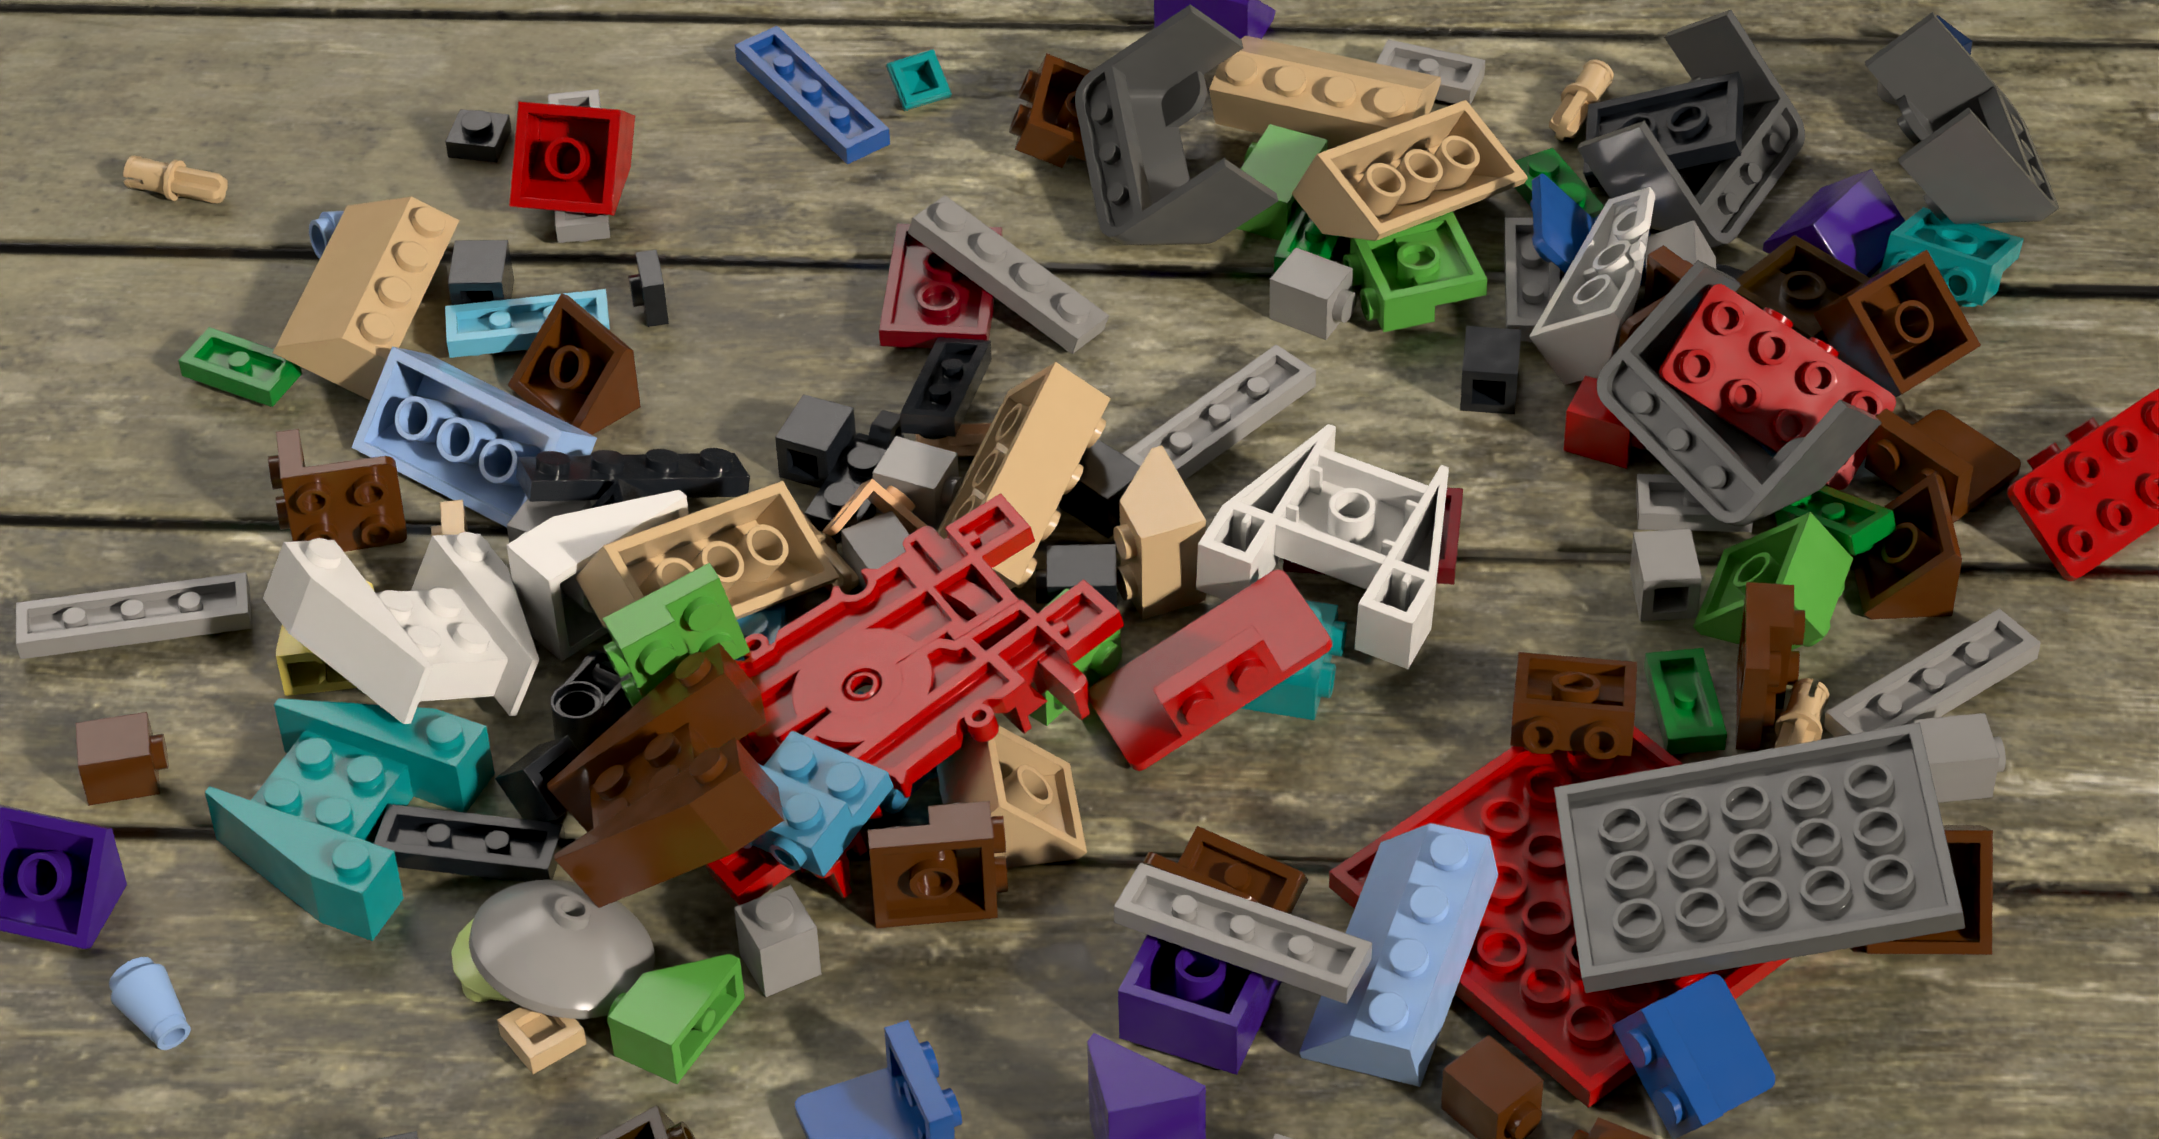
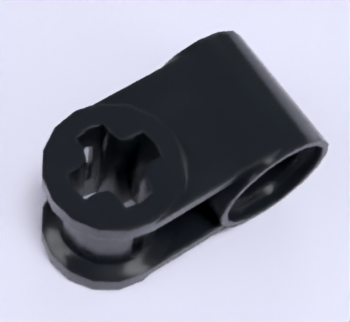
M599 650L590 652L581 662L579 668L551 696L554 738L558 739L568 735L580 754L632 708L620 684L627 680L629 675L627 674L620 678L606 653Z

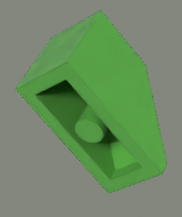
M725 954L643 973L627 993H621L614 1000L609 1010L607 1023L610 1027L614 1056L678 1084L745 998L740 958L732 954Z

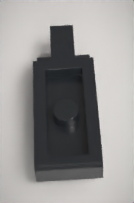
M882 410L872 422L869 435L858 433L854 437V441L851 440L805 512L807 518L818 531L825 529L862 483L873 479L874 469L896 436L904 438V434L901 433L900 414ZM866 499L841 530L873 518L876 514V506ZM841 530L836 534V536L841 537Z

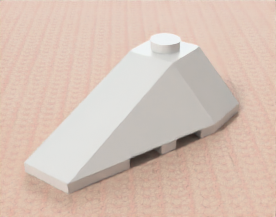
M1651 187L1608 199L1529 336L1564 385L1581 381L1585 375L1598 379L1601 369L1619 350L1620 329L1624 321L1633 315L1641 283L1655 201V193Z

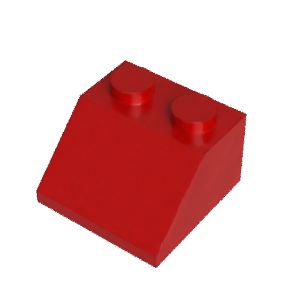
M518 101L509 206L614 216L631 168L635 115L618 109Z

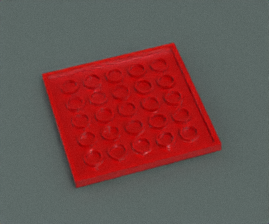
M1635 726L1631 756L1617 755L1611 759H1596L1587 756L1584 752L1557 750L1550 754H1536L1527 751L1523 747L1512 746L1329 871V888L1355 909L1381 842L1429 823L1490 836L1498 878L1455 995L1588 1108L1637 1073L1612 1027L1613 1024L1711 974L1721 976L1734 999H1737L1791 959L1585 993L1554 787L1683 764Z

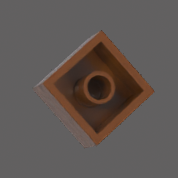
M1928 250L1889 267L1813 313L1829 343L1839 352L1838 359L1888 390L1895 397L1904 394L1981 346Z

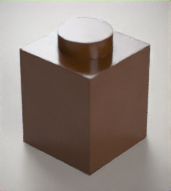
M147 712L75 723L77 764L89 806L160 794L159 770L169 768L168 753L164 734L153 735Z
M1488 1035L1443 1069L1441 1109L1477 1139H1524L1535 1130L1542 1118L1541 1106L1544 1080Z

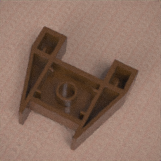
M720 643L715 644L703 653L696 652L686 657L678 665L676 671L668 675L547 783V787L587 832L555 853L554 859L598 908L731 855L784 821L778 786L738 741L766 723L761 691Z

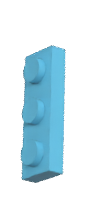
M606 289L563 293L571 297L610 330ZM561 294L445 306L449 358L528 350Z

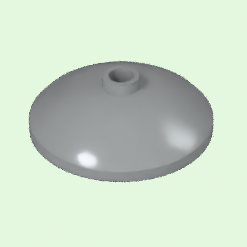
M535 880L510 886L497 892L487 899L477 911L469 936V948L473 962L482 977L496 991L522 1007L561 1018L585 1019L608 1015L614 1000L621 993H627L643 973L653 971L655 964V951L649 933L629 909L619 901L598 908L575 882Z

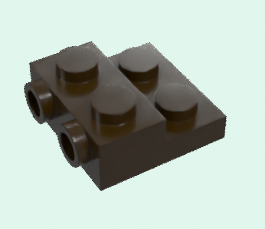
M1793 235L1739 276L1736 280L1741 286L1735 292L1762 310L1767 307L1781 313L1793 322L1792 329L1807 339L1814 337L1826 342L1828 339L1813 313L1871 278L1798 236Z

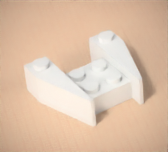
M1327 424L1222 505L1198 543L1196 590L1226 601L1270 573L1280 558L1289 560L1366 589L1358 603L1355 650L1409 669L1432 627L1449 467L1441 465L1429 486L1334 452L1336 427Z
M463 532L458 535L432 536L411 591L385 590L378 593L374 592L335 540L316 538L311 541L283 542L263 600L291 636L402 724H411L417 706L421 701L490 696L496 698L509 716H516L539 662V657L508 567L481 534Z

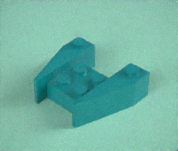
M278 698L274 703L284 751L287 754L251 800L211 786L207 788L205 796L216 840L320 923L373 941L404 899L395 852L374 844L388 804L407 806L412 798L416 797L456 812L467 813L495 774L487 726L435 708L417 707L411 724H402L380 705Z

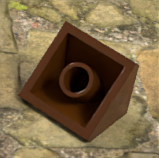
M561 293L509 381L508 386L530 405L593 435L641 407L634 351L571 297Z
M1934 472L1884 506L1893 510L1897 529L1895 532L1875 543L1874 547L1869 551L1855 556L1850 554L1853 557L1852 564L1863 614L1871 620L1953 615L1962 556L1943 480L1940 475Z

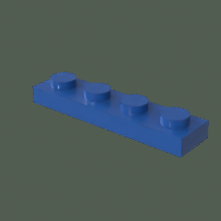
M778 26L735 44L736 61L846 164H850L890 145L889 128Z

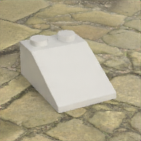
M680 490L553 516L507 544L512 582L531 636L562 662L608 633V629L601 624L575 577L603 545L689 515L687 496Z

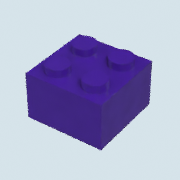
M1147 934L1118 990L1119 1038L1237 1075L1282 981Z

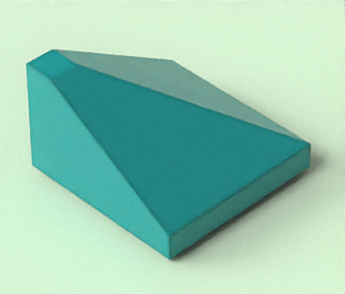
M934 49L886 64L887 71L904 111L943 100L952 95Z

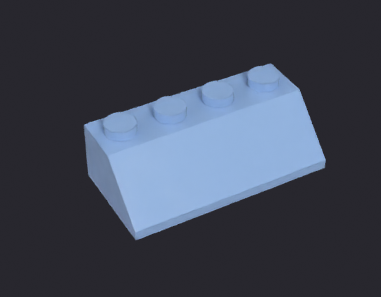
M392 346L351 448L370 458L380 456L392 457L396 461L398 472L452 500L463 499L464 506L507 527L509 521L528 499L516 478L518 457H535L544 451H557L568 456L591 455L597 437L430 354Z
M1429 823L1380 843L1346 930V934L1372 942V959L1347 1004L1321 995L1300 1049L1301 1058L1418 1087L1421 1086L1498 878L1490 836Z

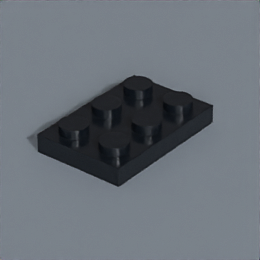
M1733 72L1588 104L1586 141L1645 121L1677 170L1740 157L1742 153L1744 85L1739 72ZM1584 160L1583 174L1589 188L1602 186Z

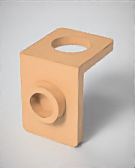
M870 479L860 485L822 533L830 536L836 535L866 499L883 513L893 511L909 535L927 525L912 513L915 505L904 493L891 485L885 490L874 479Z

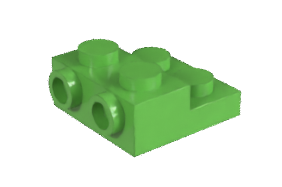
M1453 211L1377 241L1351 238L1350 254L1344 255L1343 265L1353 268L1352 286L1361 285L1360 303L1365 319L1367 321L1377 319L1383 332L1435 322V306L1487 295L1488 279Z
M710 563L603 618L613 640L603 647L618 676L621 678L627 674L629 675V678L620 684L632 707L668 675L676 671L678 665L693 653H703L717 643H720L734 660L750 652L720 578Z

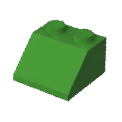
M1811 512L1724 549L1693 627L1700 635L1739 644L1746 582L1794 585V609L1805 610V632L1803 645H1792L1791 650L1801 646H1813L1821 641L1830 629V620L1838 598L1845 589L1844 582L1853 557Z

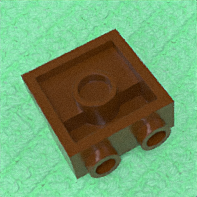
M1047 53L1037 72L1028 70L1018 98L1027 101L1026 106L1019 104L1009 129V133L1018 136L1015 150L1063 168L1069 155L1086 161L1075 106V94L1080 82L1091 70Z
M1746 582L1736 664V749L1760 750L1762 727H1774L1775 709L1784 708L1786 686H1793L1798 681L1800 652L1791 649L1792 645H1803L1805 610L1794 609V585Z
M1519 652L1510 746L1523 747L1527 751L1536 754H1550L1557 750L1584 752L1587 756L1596 759H1611L1617 755L1631 756L1636 705L1637 662Z
M990 801L957 802L928 806L929 825L896 826L868 830L876 928L998 918L997 893L1008 892L1006 857H995L994 853H1006L1004 818L1003 816L991 817Z

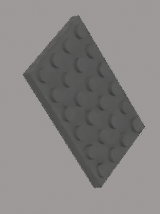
M1920 722L1554 787L1585 993L1965 928L1962 906Z

